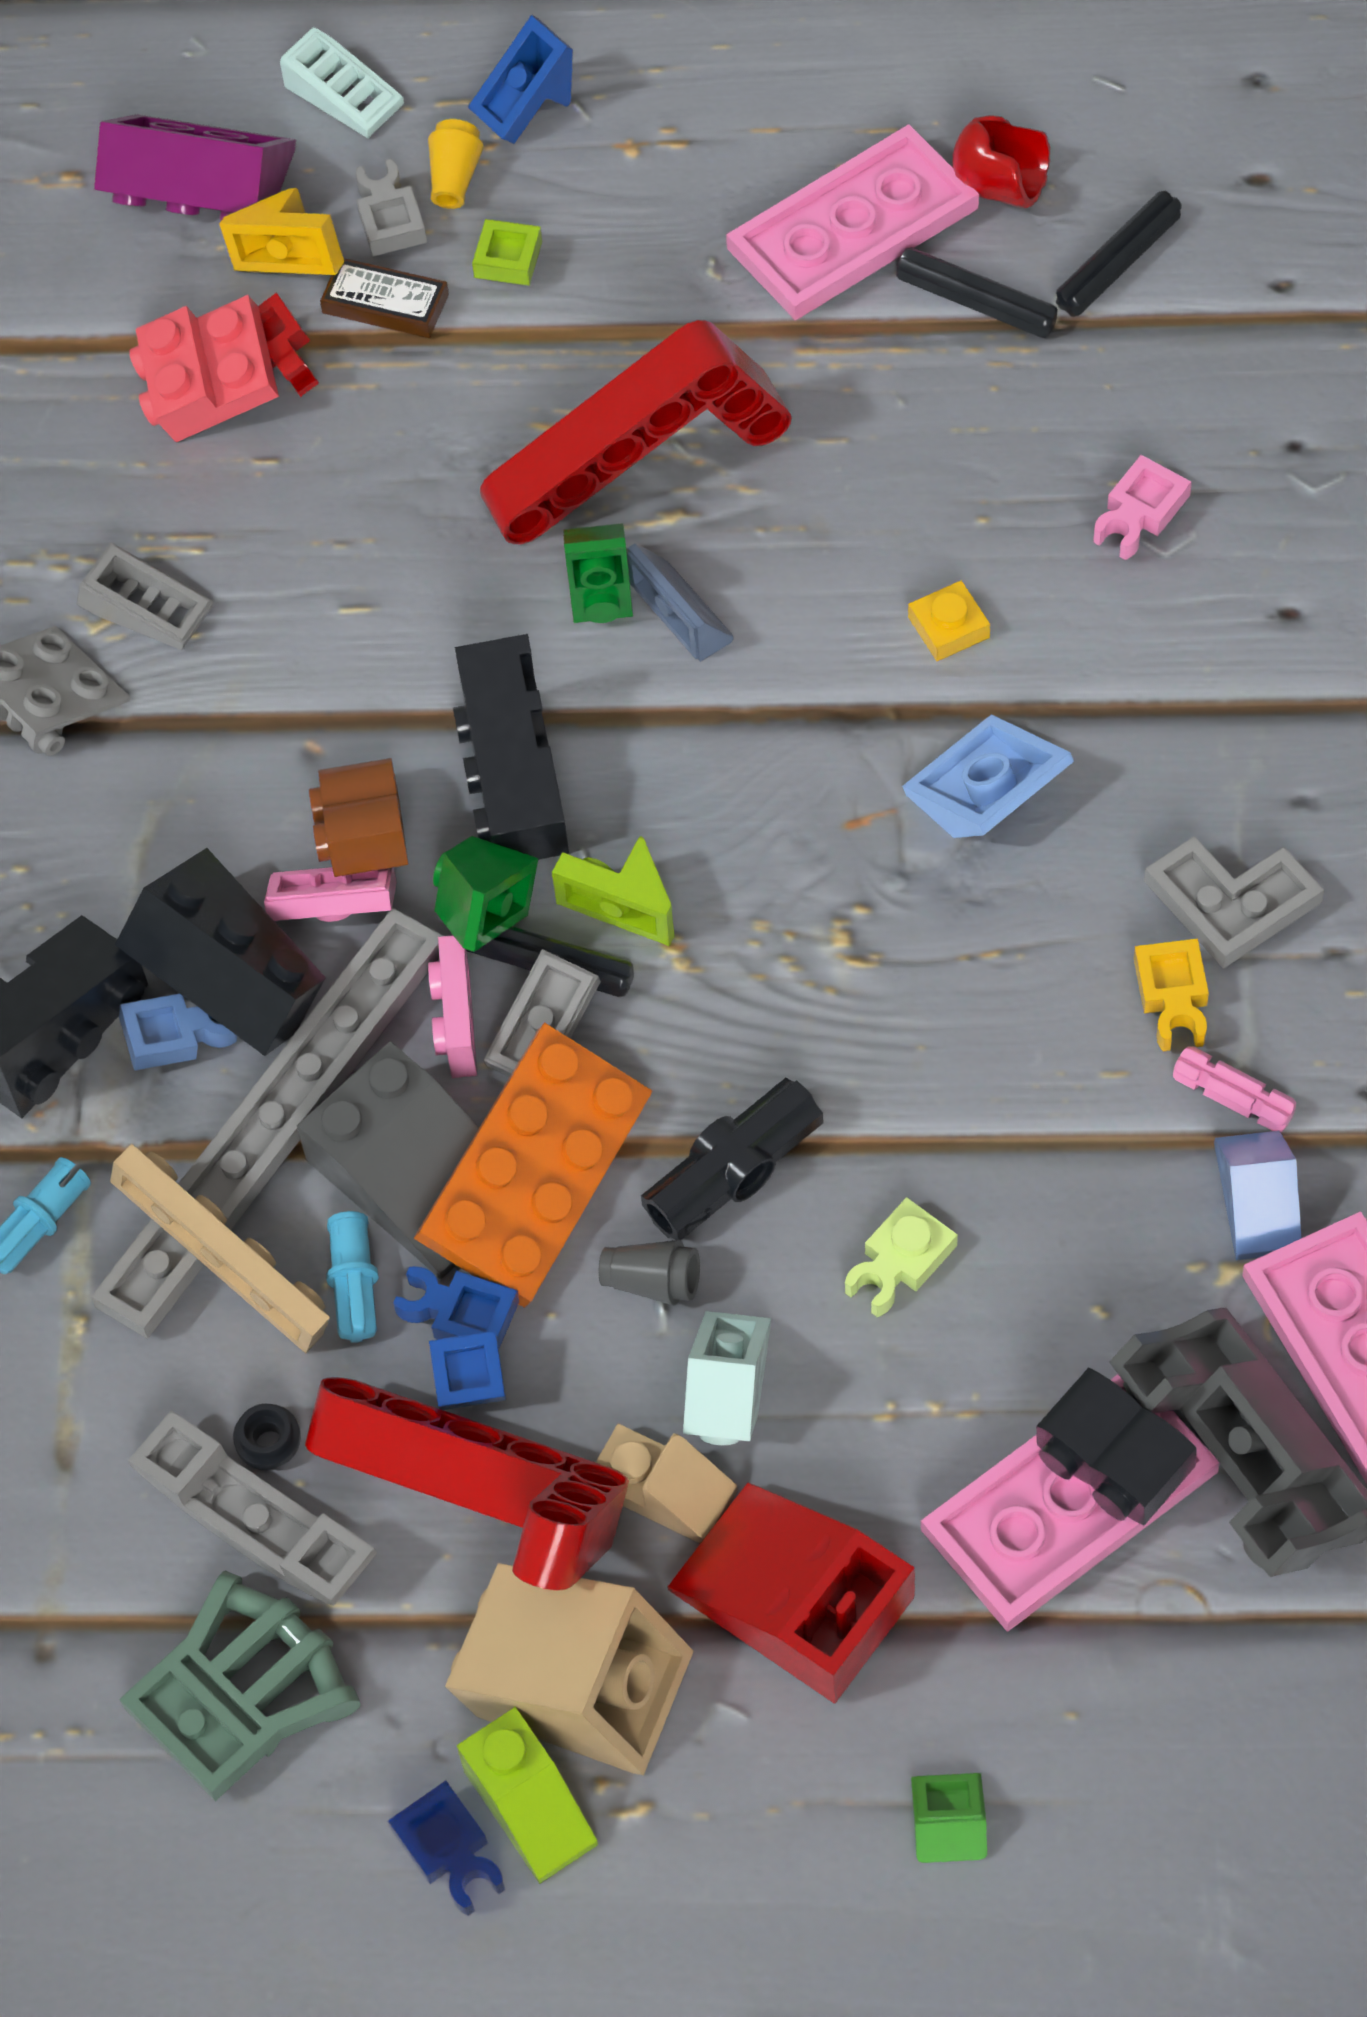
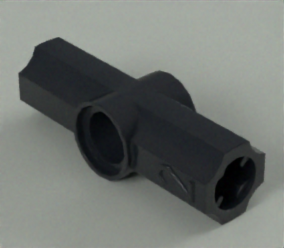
M784 1078L737 1118L733 1119L731 1116H724L711 1123L693 1143L689 1157L641 1195L643 1208L651 1217L653 1224L667 1238L671 1237L675 1240H682L729 1200L742 1202L758 1192L771 1177L775 1170L776 1162L823 1124V1112L817 1106L812 1094L797 1080L794 1082Z

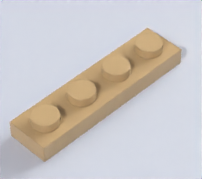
M131 1144L113 1162L110 1182L304 1353H307L324 1335L330 1319L324 1312L326 1306L319 1295L300 1281L295 1282L294 1285L274 1269L276 1261L266 1248L251 1238L242 1241L225 1226L227 1223L225 1215L211 1200L203 1195L193 1198L177 1184L178 1176L162 1157L154 1152H149L145 1156Z

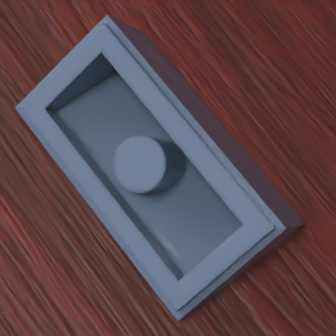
M637 544L628 547L627 559L630 585L695 659L701 662L733 641L732 633L667 560Z

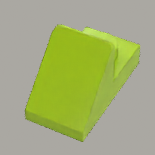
M642 836L636 841L620 873L614 872L607 864L598 859L590 857L579 859L562 852L552 871L556 904L670 946L675 937L672 905Z

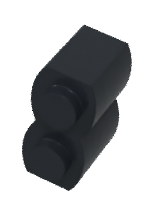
M1089 1367L1036 1426L1037 1445L1041 1448L1039 1456L1044 1464L1063 1479L1070 1480L1075 1476L1091 1485L1095 1489L1092 1495L1097 1504L1109 1515L1120 1521H1124L1129 1517L1144 1526L1196 1467L1197 1448L1192 1442L1167 1421L1141 1407L1136 1400L1116 1383Z

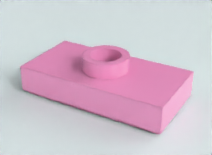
M332 867L274 872L270 875L264 899L265 911L274 921L316 917L318 920L325 922L339 921L351 914L392 910L397 884L395 869L392 867L334 877Z

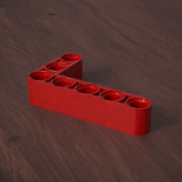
M696 320L676 330L494 470L483 481L480 487V495L505 540L511 544H524L544 534L706 409L747 444L752 446H762L780 438L789 428L792 416L764 369L713 323L706 320Z
M328 1377L320 1382L305 1443L307 1450L323 1459L523 1528L512 1572L521 1581L548 1590H566L571 1588L612 1547L629 1480L624 1474L602 1464L369 1384L341 1377Z

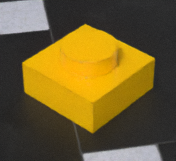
M962 580L908 604V618L936 662L990 638V623Z

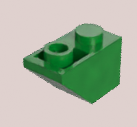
M623 523L564 529V549L573 622L591 621L594 623H607L617 618L633 617Z

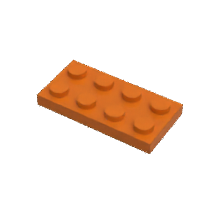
M544 1022L537 1030L414 1236V1239L475 1277L518 1290L519 1305L525 1308L533 1300L653 1091Z

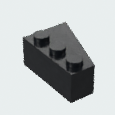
M528 634L455 647L464 705L453 707L459 743L472 742L474 756L463 758L469 794L482 793L484 808L473 810L478 838L539 858L538 860L561 856L562 852L569 854L564 814L551 748L548 744L542 715L543 708L540 692L536 686Z
M205 848L143 888L115 943V946L264 1056L295 1034L326 979L208 848Z
M83 915L27 954L26 963L31 966L8 983L0 978V1103L21 1119L36 1104L44 1103L53 1095L59 1085L60 1078L78 1059L88 1057L97 1048L103 1032L119 1017L120 1004L140 1001L145 988L148 986L142 965L115 946L117 941L115 937Z

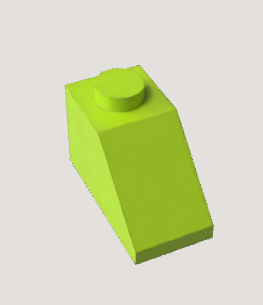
M516 1707L456 1745L465 1775L539 1884L598 1846L595 1835L556 1765Z

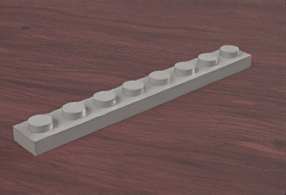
M392 908L178 1183L193 1198L203 1195L211 1200L227 1219L225 1226L232 1230L300 1141L297 1125L345 1082L427 975L428 962H436L439 959L438 937L443 935ZM151 1218L95 1290L91 1298L95 1308L148 1339L204 1264Z

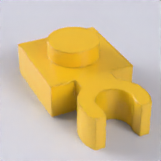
M1198 938L1135 946L1133 959L1144 1014L1162 1012L1158 1019L1156 1034L1160 1049L1163 1052L1171 1050V1030L1175 1027L1188 1028L1193 1033L1195 1046L1203 1047L1206 1038L1207 1022L1204 1014L1196 1007L1207 1006L1209 992Z

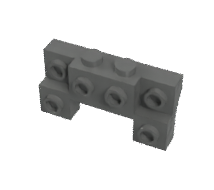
M1226 1307L1206 1310L1196 1317L1168 1329L1134 1334L1109 1361L1124 1381L1125 1391L1141 1407L1154 1414L1180 1410L1249 1501L1229 1523L1242 1539L1243 1547L1248 1557L1257 1566L1264 1569L1269 1577L1308 1569L1325 1551L1360 1544L1367 1538V1490Z

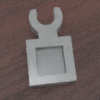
M393 159L385 160L387 175L380 180L368 178L364 166L356 168L358 191L362 197L356 199L357 207L372 256L427 243L425 226L412 187L401 188L398 166Z

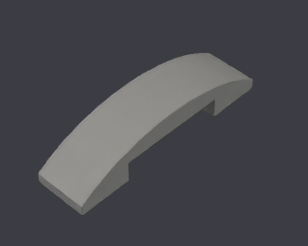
M172 1410L128 1460L130 1466L150 1484L227 1544L288 1584L332 1606L338 1602L377 1554L374 1547L324 1513L318 1518L228 1457L221 1443Z

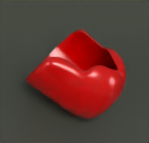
M1000 116L977 117L969 122L958 136L953 151L952 165L956 177L967 186L973 188L979 194V198L1026 209L1032 207L1041 196L1042 189L1046 186L1047 172L1050 166V143L1048 142L1047 134L1043 131L1014 126Z

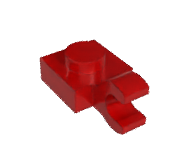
M276 292L258 306L272 368L277 366L285 379L290 381L301 397L319 384L314 374L297 352L311 340Z

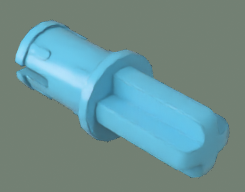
M63 1157L58 1158L52 1169L26 1197L18 1196L13 1201L15 1210L0 1225V1273L4 1275L11 1273L44 1235H54L57 1231L56 1221L80 1194L91 1186L89 1177L82 1169L74 1175L65 1187L59 1186L76 1165L72 1161Z
M347 1211L334 1214L327 1220L332 1268L328 1270L326 1280L327 1284L334 1289L338 1335L342 1339L350 1340L351 1343H359L363 1339L374 1337L377 1331L373 1284L379 1279L377 1267L371 1264L368 1216L360 1212Z

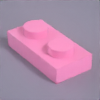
M453 935L438 937L440 961L428 962L432 1000L442 999L444 1017L432 1018L436 1056L447 1055L452 1078L477 1076L470 969L467 951L462 948Z

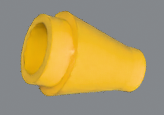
M459 119L442 120L436 124L435 131L428 137L432 183L430 199L435 205L442 208L456 209L464 205L465 193L484 149L483 142L479 139V129L467 121Z

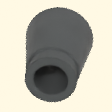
M681 1240L626 1245L616 1248L604 1247L599 1260V1282L601 1286L613 1287L617 1290L675 1306L679 1300H692L696 1295L700 1277L699 1253L696 1248L684 1247Z

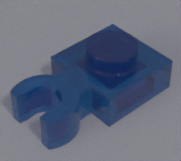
M446 1780L388 1820L390 1829L429 1884L446 1873L450 1876L449 1890L453 1902L463 1914L469 1916L475 1912L469 1895L465 1893V1888L471 1880L475 1878L486 1879L498 1895L505 1891L503 1877L498 1866L485 1857L474 1855L475 1852L488 1844L486 1835Z

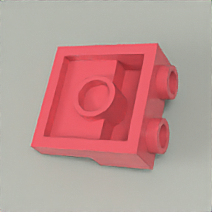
M249 295L198 318L187 306H184L135 329L139 345L130 349V358L137 374L142 380L147 382L148 391L139 394L142 411L151 425H160L176 443L279 397L259 307Z

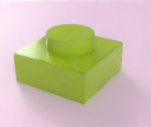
M485 219L472 261L474 278L530 286L542 245L541 226Z

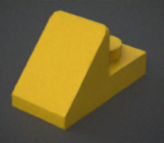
M289 188L223 217L219 223L235 271L336 275L345 262L330 214L305 213L297 188Z

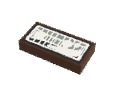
M344 258L345 262L338 273L331 275L320 300L323 314L426 338L431 337L449 295L446 281Z

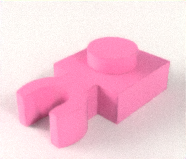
M1140 455L1109 493L1107 509L1110 511L1105 512L1097 519L1094 527L1093 543L1100 546L1108 535L1113 533L1122 534L1125 537L1120 543V557L1124 560L1131 558L1139 548L1141 530L1145 529L1158 536L1190 497L1191 481Z

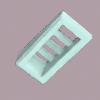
M316 27L311 28L281 57L280 66L285 88L366 138H369L404 105V99L400 93L337 41ZM331 73L335 74V75H334L330 80H328L326 83L323 81V80H325ZM351 85L355 86L344 97L341 96ZM368 96L373 97L374 100L361 112L357 109Z

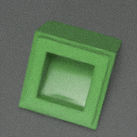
M981 1773L911 1777L915 1845L918 1861L933 1863L982 1860L986 1858L987 1828Z

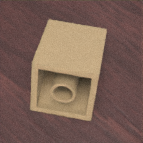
M498 1563L487 1589L480 1597L477 1613L462 1648L452 1662L451 1673L445 1687L478 1718L493 1722L516 1707L537 1739L630 1773L644 1776L694 1650L634 1587L580 1578L569 1589L548 1590L521 1581L512 1572V1565Z

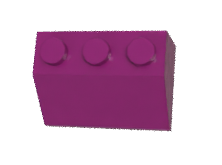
M139 114L100 121L94 190L113 193L112 202L122 205L146 206L147 199L165 201L166 211L177 214L199 215L200 207L220 210V220H222L223 217L280 193L295 152L296 139Z

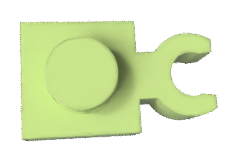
M906 1197L865 1242V1254L874 1261L860 1263L849 1271L845 1279V1294L852 1297L863 1285H876L881 1289V1292L871 1302V1313L876 1317L884 1315L894 1304L895 1287L902 1281L916 1292L957 1247L958 1234Z

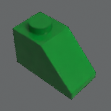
M470 836L441 855L433 875V884L438 888L434 911L462 948L475 952L528 916L539 858L474 836Z

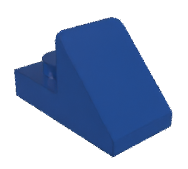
M531 15L468 108L500 138L515 144L546 98L566 107L570 105L573 49L540 19Z

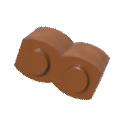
M392 758L318 770L320 787L309 789V797L315 824L313 825V832L319 862L331 860L334 877L409 865Z

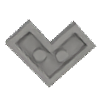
M1195 836L1145 868L1144 882L1196 939L1198 938L1199 943L1223 969L1321 904L1324 895V889L1285 847H1282L1234 879Z

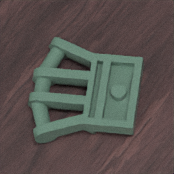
M226 1570L215 1581L186 1639L119 1699L129 1715L215 1802L265 1755L269 1757L282 1739L321 1722H333L343 1719L357 1711L361 1704L355 1688L345 1685L331 1651L333 1641L321 1629L312 1631L299 1618L301 1610L288 1597L279 1600L242 1585V1577ZM231 1610L255 1619L247 1629L211 1662L205 1657L225 1615L229 1614ZM281 1638L291 1650L242 1694L229 1679L271 1640ZM310 1671L319 1692L318 1696L268 1717L261 1713L302 1673Z

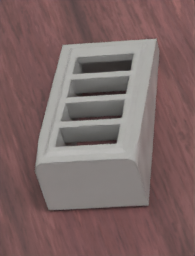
M111 542L79 585L77 599L78 606L96 616L180 650H183L213 607L214 602ZM115 580L125 583L118 593L109 589ZM140 589L145 592L137 604L130 601L129 598L134 591ZM157 597L166 600V603L157 615L148 611ZM178 606L188 609V613L178 627L167 622Z

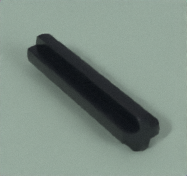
M1167 191L1156 193L1057 289L1056 304L1060 310H1065L1072 317L1081 315L1180 218L1182 204L1179 199L1172 197Z
M912 247L905 249L899 258L896 276L901 281L1040 338L1048 337L1056 324L1058 309L1050 303Z
M514 926L475 952L466 949L467 952L530 971L543 949L598 975L601 982L596 991L616 997L626 996L634 977V968L630 961Z

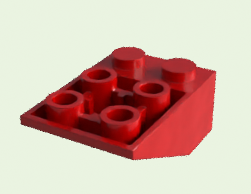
M748 1482L667 1588L668 1591L836 1704L915 1598V1567L858 1529Z

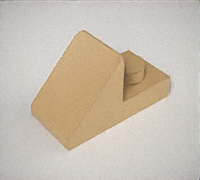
M618 1423L596 1460V1463L615 1469L628 1478L629 1484L623 1507L698 1543L704 1540L728 1509L738 1491L737 1484L686 1439L676 1433L672 1434L665 1446Z

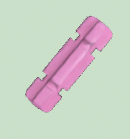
M1194 1046L1186 1047L1178 1057L1174 1066L1173 1077L1176 1081L1193 1090H1196L1198 1086L1205 1088L1203 1095L1247 1118H1250L1252 1114L1258 1116L1257 1123L1272 1131L1282 1132L1293 1118L1296 1109L1294 1098L1277 1089H1273L1271 1093L1265 1091V1083L1221 1060L1216 1065L1211 1063L1212 1056Z

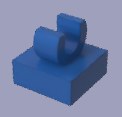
M496 1331L429 1341L439 1409L448 1410L506 1400Z

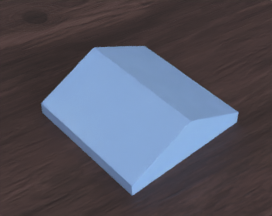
M991 714L902 787L906 796L953 838L983 836L1074 761L1069 751Z

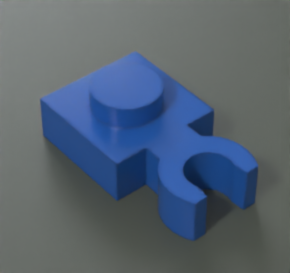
M418 1266L408 1268L406 1275L409 1285L421 1288L426 1293L421 1299L416 1301H409L396 1296L393 1304L396 1314L401 1319L411 1323H421L434 1319L431 1328L435 1339L496 1331L498 1348H500L520 1302L518 1290L460 1271L455 1272L448 1287L439 1284L436 1276L426 1268Z

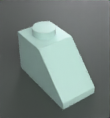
M705 1312L688 1357L683 1434L698 1435L704 1442L714 1445H731L739 1440L750 1441L758 1417L771 1318Z

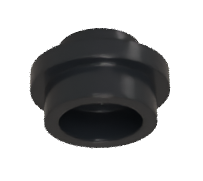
M264 1403L249 1408L239 1418L234 1428L233 1442L239 1457L247 1465L256 1469L269 1470L286 1464L294 1457L300 1446L301 1432L296 1418L289 1410L279 1405ZM265 1432H275L280 1435L278 1441L273 1445L261 1447L256 1444L259 1436Z

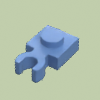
M182 994L120 1004L119 1020L134 1071L197 1059V1043L203 1042L211 1047L222 1048L237 1042V1035L222 1024H216L211 1021L213 1017L198 1006L187 1008Z

